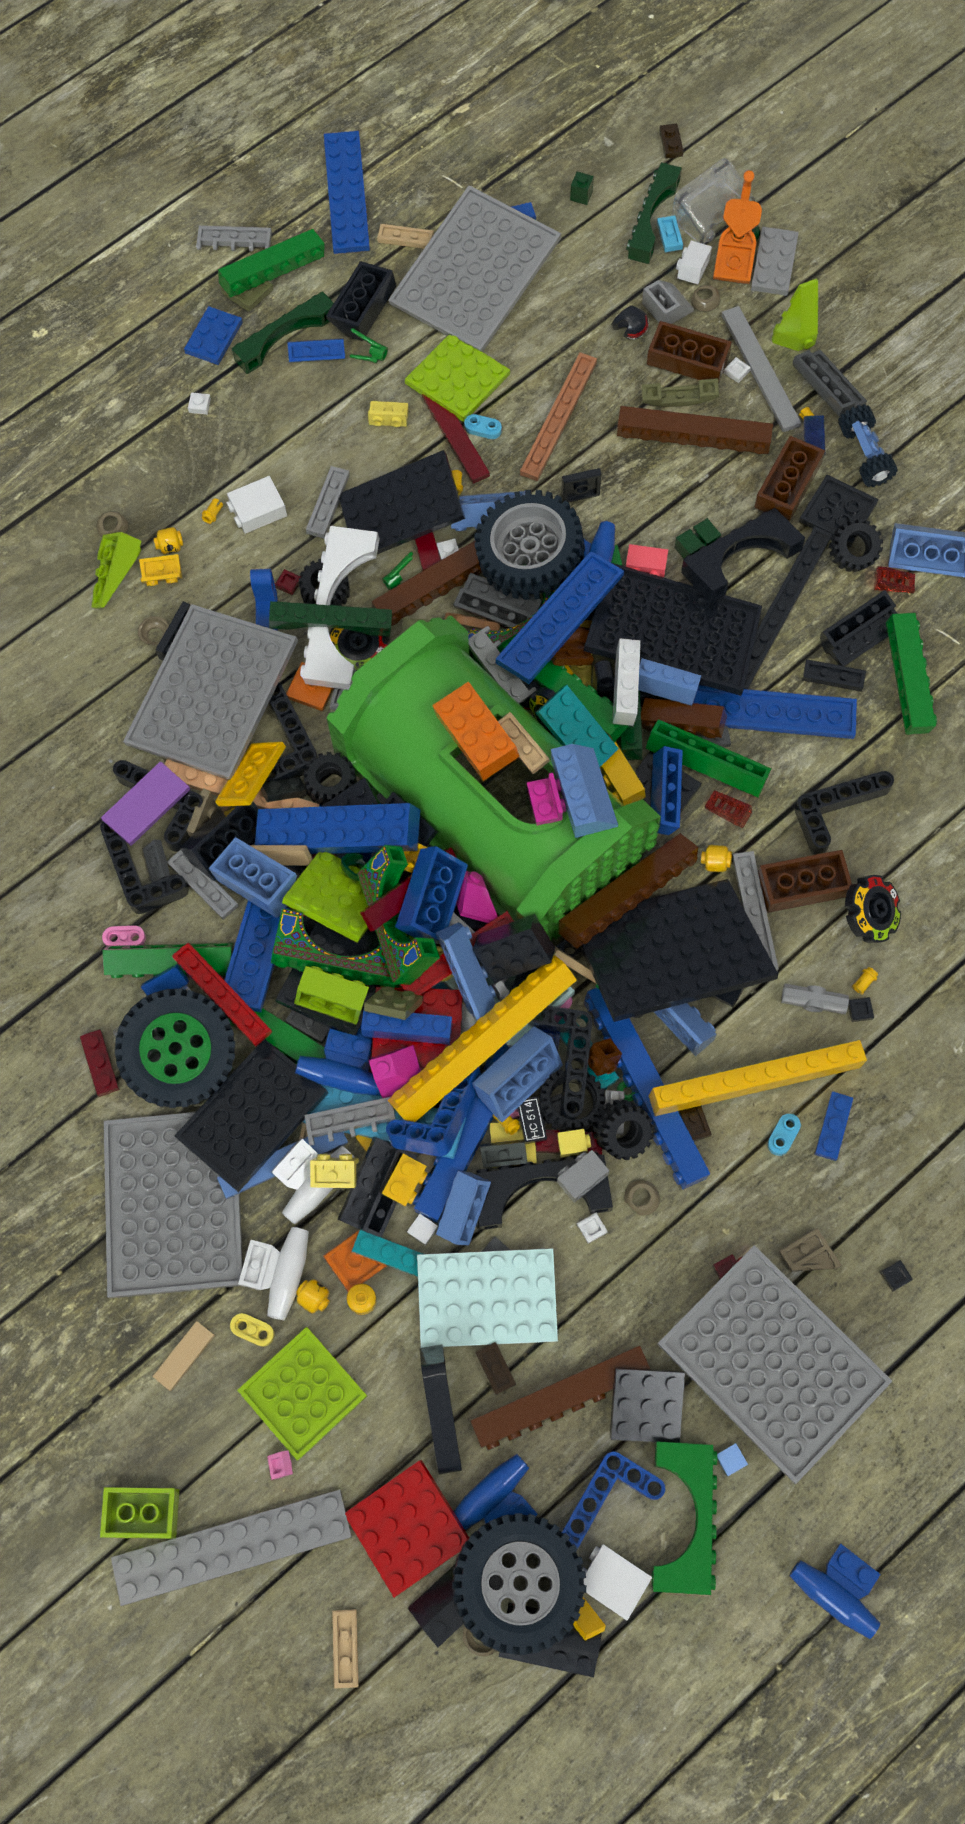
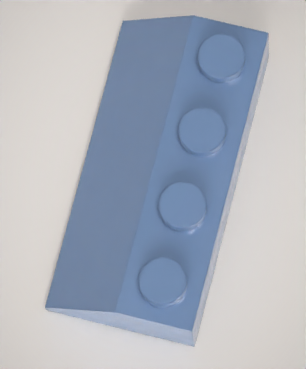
M520 491V495H525V491ZM514 492L459 496L466 519L451 524V529L455 528L456 531L467 530V527H475L476 529L478 523L482 524L480 519L482 515L488 516L487 509L490 506L493 509L496 508L494 502L500 500L501 503H504V496L508 494L511 499L515 498Z
M894 523L888 567L965 577V532Z
M569 744L551 749V762L556 778L560 782L561 794L575 838L618 827L594 748Z
M236 837L209 867V870L218 882L276 918L281 914L282 908L285 909L287 905L282 903V900L296 882L297 877L293 871Z
M458 922L436 932V936L467 1011L478 1020L494 1007L496 1003L493 998L496 997L492 985L488 986L486 981L488 974L484 966H480L479 958L473 951L469 940L472 938L469 928L467 926L464 927Z
M688 1003L654 1012L695 1056L715 1040L717 1034L713 1025L705 1022L700 1017V1012L694 1006L690 1007Z
M533 1026L472 1084L481 1101L499 1121L503 1122L563 1064L552 1037Z

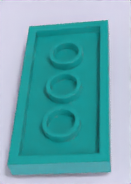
M568 685L563 686L536 712L561 745L576 744L594 748L599 767L619 749Z

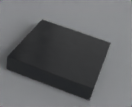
M600 468L562 476V502L565 500L567 502H574L599 496L602 475Z

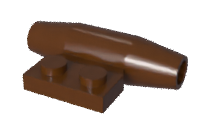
M579 626L551 658L553 664L558 666L592 665L593 656L591 653L583 651L590 628Z

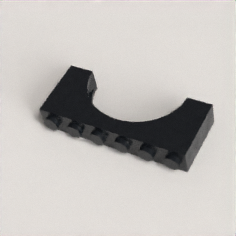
M773 508L770 511H765L756 519L749 520L742 527L732 530L728 535L718 538L714 543L702 547L698 552L686 556L682 563L681 573L711 604L726 595L729 582L725 578L721 567L730 556L746 549L764 548L773 550L788 559L802 550L805 537L776 508Z
M595 1152V1154L606 1166L605 1156L599 1155V1153ZM568 1156L563 1161L555 1162V1159L543 1160L542 1164L533 1165V1162H527V1164H520V1167L511 1168L510 1165L500 1166L495 1171H489V1169L477 1170L476 1175L491 1182L479 1216L480 1231L502 1228V1215L505 1206L517 1191L536 1182H557L558 1173L567 1165L572 1167L577 1163L575 1161L577 1156ZM608 1176L582 1196L590 1214L610 1212L613 1209Z

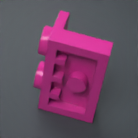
M549 773L546 779L527 782L536 825L562 821L563 812H566L564 799L559 798L558 792H561L559 779H555L554 774Z

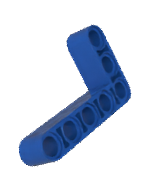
M271 568L251 569V587L256 601V624L269 628L270 601L278 602Z
M480 1068L475 1069L444 1096L431 1125L401 1119L390 1121L386 1125V1132L391 1145L396 1149L437 1157L447 1155L454 1144L476 1095L472 1083L482 1075Z
M610 1452L600 1463L562 1533H566L570 1537L568 1539L570 1543L575 1544L578 1549L616 1480L621 1481L650 1500H657L664 1495V1482L620 1453ZM609 1457H616L619 1460L620 1465L618 1469L611 1470L607 1466V1459ZM631 1469L637 1470L640 1474V1479L636 1483L630 1482L627 1478V1473ZM603 1477L607 1480L608 1487L605 1491H599L595 1487V1480L597 1478ZM650 1482H656L660 1486V1493L657 1496H653L648 1492V1484ZM591 1498L595 1501L596 1509L593 1512L584 1510L583 1502L585 1499ZM575 1519L581 1520L584 1524V1530L580 1534L574 1533L571 1529V1523Z

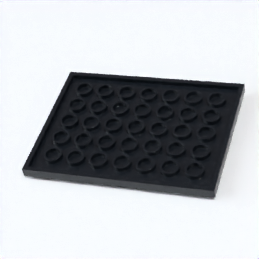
M614 564L624 570V575L597 605L583 651L616 660L619 639L640 641L639 665L643 658L701 675L699 684L741 696L744 690L762 605L727 595L710 604L692 585Z
M728 879L642 900L633 910L627 911L618 921L612 922L603 932L597 933L588 943L580 946L614 1022L778 979V972Z

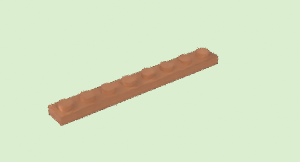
M579 353L520 470L521 476L535 481L539 480L597 364V358Z

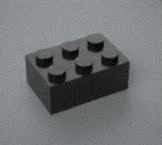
M532 914L478 934L473 951L495 983L552 963L555 946L536 915Z

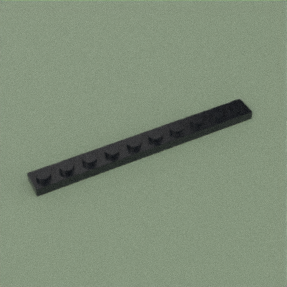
M816 526L813 528L757 629L744 689L748 690L825 551L832 533Z

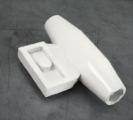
M302 1138L271 1170V1173L286 1187L297 1189L282 1211V1214L294 1225L314 1210L333 1189L310 1187V1160L316 1158L318 1153ZM341 1146L331 1154V1157L339 1158L340 1154L351 1153Z
M291 1227L280 1252L270 1244L250 1240L238 1285L256 1290L270 1288L267 1316L270 1318L285 1321L297 1295L306 1261L309 1234L307 1230Z

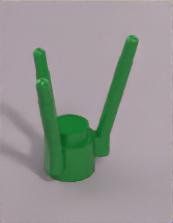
M352 328L351 332L371 344L369 354L372 357L350 354V358L371 361L376 364L378 360L384 361L388 353V347L375 342Z
M413 552L405 556L389 574L382 578L383 583L389 590L401 584L400 582L403 579L399 572L413 559Z

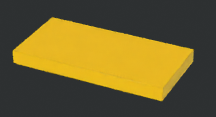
M283 742L251 743L236 772L227 781L215 800L218 806L251 805L285 750V744Z

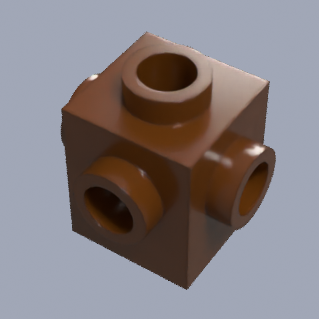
M611 1038L593 1043L589 1049L588 1066L597 1076L611 1074L616 1070L622 1053Z

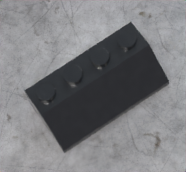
M360 261L326 315L327 320L347 337L363 341L362 338L351 332V329L353 328L365 336L368 334L396 288L393 270Z
M254 802L247 806H223L179 848L192 865L212 881H215L216 878L209 870V867L235 837L248 845L255 843L258 807Z
M455 1565L408 1607V1610L437 1648L464 1623L457 1613L458 1609L453 1600L452 1582ZM497 1575L491 1576L489 1586L493 1590L500 1589L502 1585L500 1577Z

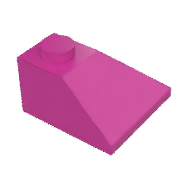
M466 871L456 902L460 916L490 923L498 915L484 879L477 872Z
M413 1045L372 1057L369 1060L382 1098L392 1097L397 1090H400L413 1076L421 1071Z

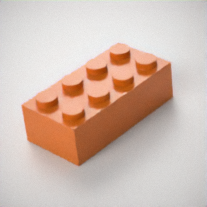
M469 681L432 705L437 718L483 781L519 758L516 745Z

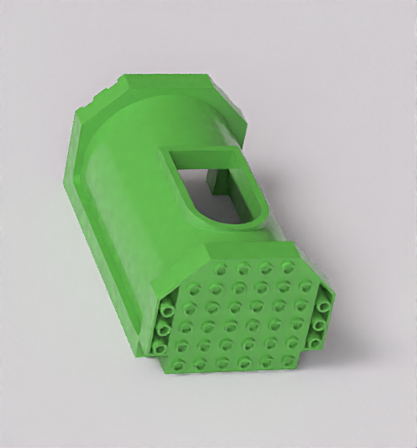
M447 616L445 620L439 617L431 618L429 622L418 620L351 677L353 683L349 690H343L337 700L339 706L335 712H330L327 716L334 754L337 752L340 753L341 757H347L348 762L351 761L353 764L355 775L360 780L364 777L368 779L376 796L381 793L387 799L392 792H396L407 803H411L419 808L420 815L439 831L427 847L437 846L442 850L452 847L457 859L468 864L466 871L477 872L482 875L498 917L508 911L512 919L516 921L535 914L550 940L553 938L558 939L561 936L559 934V920L638 864L642 857L641 854L645 850L650 851L657 843L656 839L658 829L660 828L661 816L643 799L624 805L607 789L618 827L575 838L567 810L563 812L562 821L538 826L522 822L512 816L455 759L462 751L437 718L432 705L468 681L497 721L509 712L513 714L549 757L550 762L543 767L549 773H553L555 779L557 778L551 762V749L562 747L563 745L469 656L468 631L452 616Z

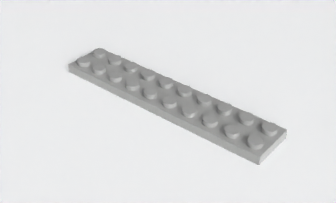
M341 1490L111 1557L120 1606L352 1538L349 1522L345 1515L346 1510Z

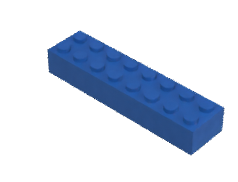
M411 803L258 809L255 845H306L310 854H317L318 852H328L330 854L378 852L384 845L400 846L403 848V851H417L420 809Z

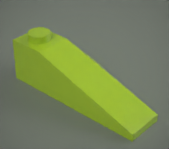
M817 279L800 284L790 300L791 306L788 311H784L781 315L783 318L781 323L776 324L772 335V342L774 344L795 351L809 349L815 345L818 334Z
M123 532L103 535L97 559L100 560V567L96 569L95 573L98 576V582L93 589L92 608H104L139 556L141 540Z

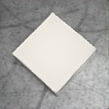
M735 357L724 369V374L739 383L750 372L751 367Z
M597 1213L577 1223L588 1244L608 1232Z
M419 1214L407 1233L426 1246L438 1229V1226Z

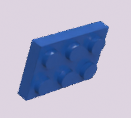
M208 306L184 348L185 354L219 365L243 323L242 318Z

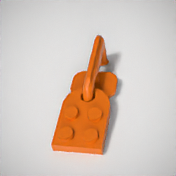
M750 170L746 171L743 175L744 182L741 199H731L725 205L723 219L729 227L723 231L719 240L713 276L715 280L750 284L756 249V237L752 229L759 225L762 213L761 205L758 202L749 201L751 185L755 177L754 173Z

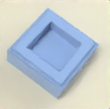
M736 1443L717 1454V1460L727 1477L748 1465Z

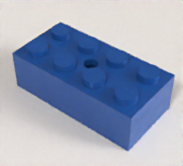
M437 846L420 849L395 928L414 938L434 939L435 944H440L436 932L449 927L468 864Z

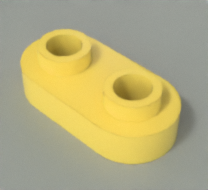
M243 1313L235 1315L231 1320V1331L237 1337L260 1347L268 1346L274 1340L273 1328L263 1321ZM242 1322L247 1324L244 1330L239 1329V1325ZM262 1331L267 1332L265 1339H260L259 1337Z

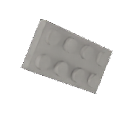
M762 227L751 291L788 296L799 232Z

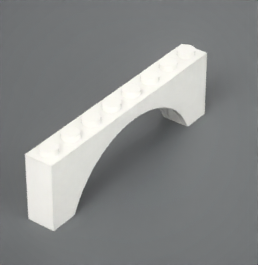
M330 526L329 533L326 532L325 535L326 551L322 552L321 557L323 569L319 570L318 573L320 585L319 589L315 590L314 595L316 604L330 605L333 595L342 580L356 567L376 559L379 546L378 532ZM309 627L307 634L308 639H310L309 645L305 646L304 649L306 662L305 665L301 666L300 676L303 677L305 684L349 690L353 683L351 677L356 672L354 665L347 661L335 648L331 641L328 627Z

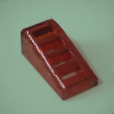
M877 566L874 590L914 593L915 574ZM905 579L909 580V586L905 585Z
M716 790L713 791L704 806L705 809L741 828L745 826L752 814L751 805ZM720 799L721 801L719 805L715 807L714 805L716 804L717 800ZM726 803H728V805H727V807L725 808V810H722L723 807H724V805H725Z

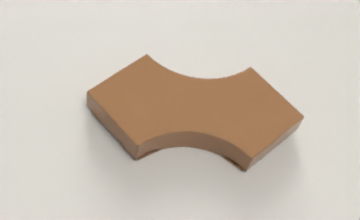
M450 612L445 614V619L447 616H452L460 624L482 629L489 626L494 631H499L500 624L487 619Z

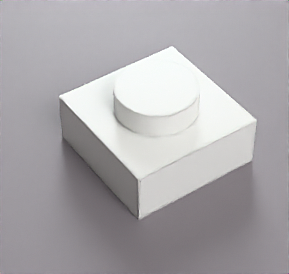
M191 393L188 405L189 413L208 415L211 400L210 394Z
M456 539L436 543L441 560L459 550Z

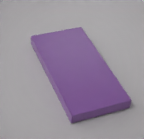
M160 761L110 808L101 819L132 846L190 790V787Z

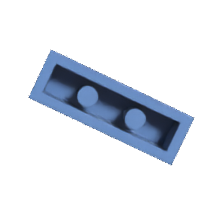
M642 658L639 665L638 690L692 706L701 675Z
M458 1171L446 1201L442 1218L439 1221L436 1235L456 1245H469L491 1182L472 1172Z

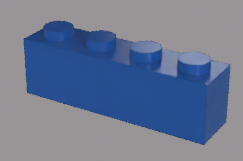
M663 746L653 754L651 808L661 816L658 833L670 835L680 828L683 750Z
M363 1010L361 1031L363 1037L450 1045L453 1023L450 1016L412 1013L406 1020Z

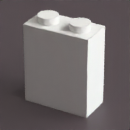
M270 476L227 493L229 499L226 502L230 513H235V523L238 528L242 527L245 534L287 516L285 505Z
M604 1544L600 1548L596 1546L589 1557L592 1560L588 1569L582 1568V1571L586 1572V1578H584V1585H587L586 1593L625 1620H628L652 1577Z

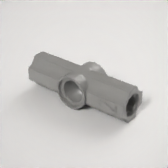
M784 984L781 1003L801 1006L810 1012L829 1011L846 1014L849 995L829 992L820 986L801 987Z

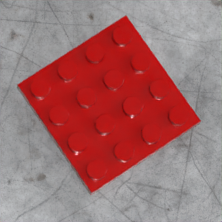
M376 987V992L382 987ZM394 988L397 991L404 992L402 988ZM429 989L420 995L423 996L422 1005L413 1013L452 1017L451 1045L461 1035L463 998L459 990ZM373 1038L372 1057L413 1045L422 1071L430 1061L438 1057L450 1045Z
M422 1460L413 1464L345 1513L349 1524L394 1598L461 1552L463 1545L470 1538Z

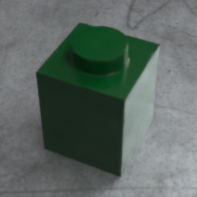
M576 172L571 183L570 201L588 205L593 193L594 176Z

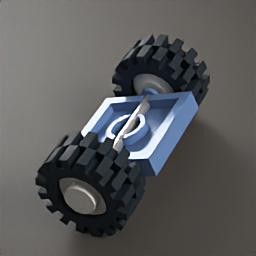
M863 404L862 406L857 405L856 408L854 406L851 407L850 411L847 409L845 414L842 413L840 415L841 418L838 419V424L844 437L854 439L856 436L863 452L868 458L867 462H863L859 468L863 482L867 487L881 486V483L884 482L885 484L887 480L893 479L892 476H896L898 468L891 454L885 453L882 447L878 446L879 438L874 431L871 432V428H874L876 424V419L870 406Z

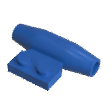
M608 521L601 522L592 543L584 539L585 557L592 551L610 563L612 562L615 549V525Z
M329 1029L324 1047L325 1058L299 1056L295 1073L320 1085L353 1094L381 1096L373 1074L361 1068L367 1061L372 1040Z
M518 1454L493 1469L465 1495L455 1508L454 1513L465 1530L483 1518L486 1524L493 1519L504 1515H514L515 1513H522V1515L531 1514L535 1515V1517L538 1515L522 1495L513 1492V1489L529 1470L528 1465Z
M842 1544L837 1546L826 1564V1574L801 1560L794 1566L789 1576L811 1600L840 1623L868 1639H871L880 1627L881 1623L859 1599L870 1593L881 1574Z

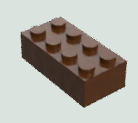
M660 321L648 349L647 365L697 380L718 378L719 384L730 356L732 342Z
M789 436L757 494L754 508L763 512L776 508L790 522L822 464L825 450Z
M843 850L760 865L758 870L767 913L846 898L847 891L852 884Z

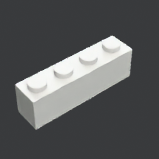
M619 639L615 663L613 724L633 726L637 716L640 641Z

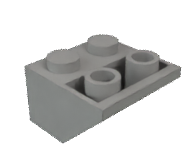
M658 280L643 289L642 304L658 323L663 321L672 324L694 311V308L672 283Z

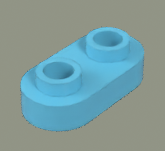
M471 414L464 421L465 430L469 434L488 439H496L501 435L502 426L496 419Z
M785 1114L778 1121L767 1144L772 1154L782 1156L790 1149L801 1127L800 1120L796 1115ZM787 1121H791L793 1123L792 1128H789L786 1125ZM776 1140L783 1141L784 1145L778 1146Z

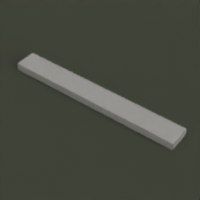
M737 306L722 311L721 316L745 362L751 367L750 371L782 432L800 427L801 421L740 307Z

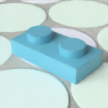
M675 215L657 218V226L664 251L682 250L683 241Z

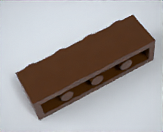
M645 698L641 711V725L643 729L651 732L659 719L694 735H701L707 738H722L727 714L724 706L693 703L691 706L677 701Z

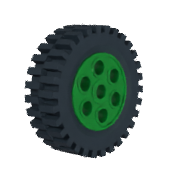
M166 989L152 993L137 1002L124 1016L119 1025L115 1039L117 1068L126 1085L137 1096L149 1103L169 1108H183L192 1104H198L200 1101L209 1098L211 1094L220 1088L232 1069V1063L235 1058L233 1029L224 1012L212 1000L202 994L184 989ZM178 1020H183L186 1023V1030L182 1033H177L173 1029L174 1023ZM156 1027H161L165 1030V1037L161 1040H156L152 1036V1031ZM193 1035H200L202 1037L203 1043L200 1047H193L190 1044V1039ZM172 1042H179L181 1044L182 1050L179 1054L170 1053L169 1045ZM151 1049L159 1050L161 1057L158 1061L153 1062L148 1059L147 1054ZM190 1056L198 1059V1066L194 1069H189L185 1064L186 1059ZM172 1063L176 1065L177 1073L175 1075L168 1076L165 1074L164 1068L167 1064Z

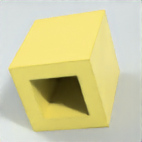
M584 1129L559 1132L557 1134L561 1158L580 1155L583 1152L587 1153V1148L591 1147L589 1134L585 1135Z

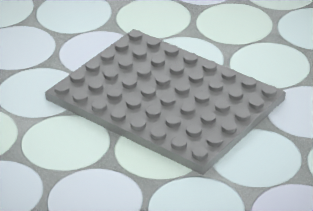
M469 185L388 300L389 304L447 336H457L460 341L483 352L562 238L561 233Z
M191 604L123 741L124 744L227 780L231 779L244 756L296 647L297 637Z
M196 1112L104 1121L108 1298L240 1286L238 1283L243 1268L240 1193L226 1199L217 1180L220 1176L174 1136Z
M755 1245L658 1342L662 1350L794 1484L799 1482L892 1382Z

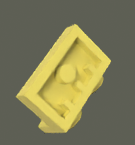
M371 401L370 410L368 411L369 425L407 427L408 403Z
M317 1154L316 1158L310 1160V1187L355 1188L356 1164L359 1163V1158H352V1154H340L339 1158L331 1157V1154Z

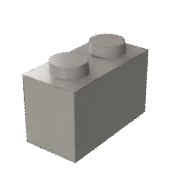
M593 1150L588 1154L583 1152L575 1159L577 1163L572 1167L567 1165L558 1173L557 1183L574 1203L609 1175V1169Z

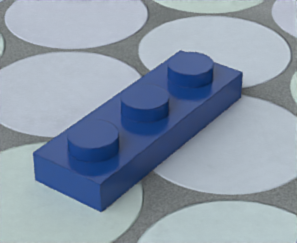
M344 338L287 342L289 362L345 359Z
M831 1092L814 1155L833 1161L837 1160L853 1097Z

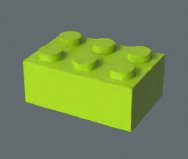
M305 966L294 1004L357 1025L369 987L357 980H346L340 974L323 972L321 968L316 966Z
M104 1487L100 1538L175 1539L177 1535L180 1489Z

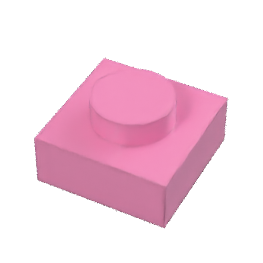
M289 1450L267 1456L271 1480L293 1474Z

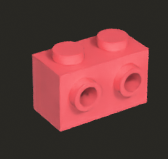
M629 544L626 567L664 577L668 549Z

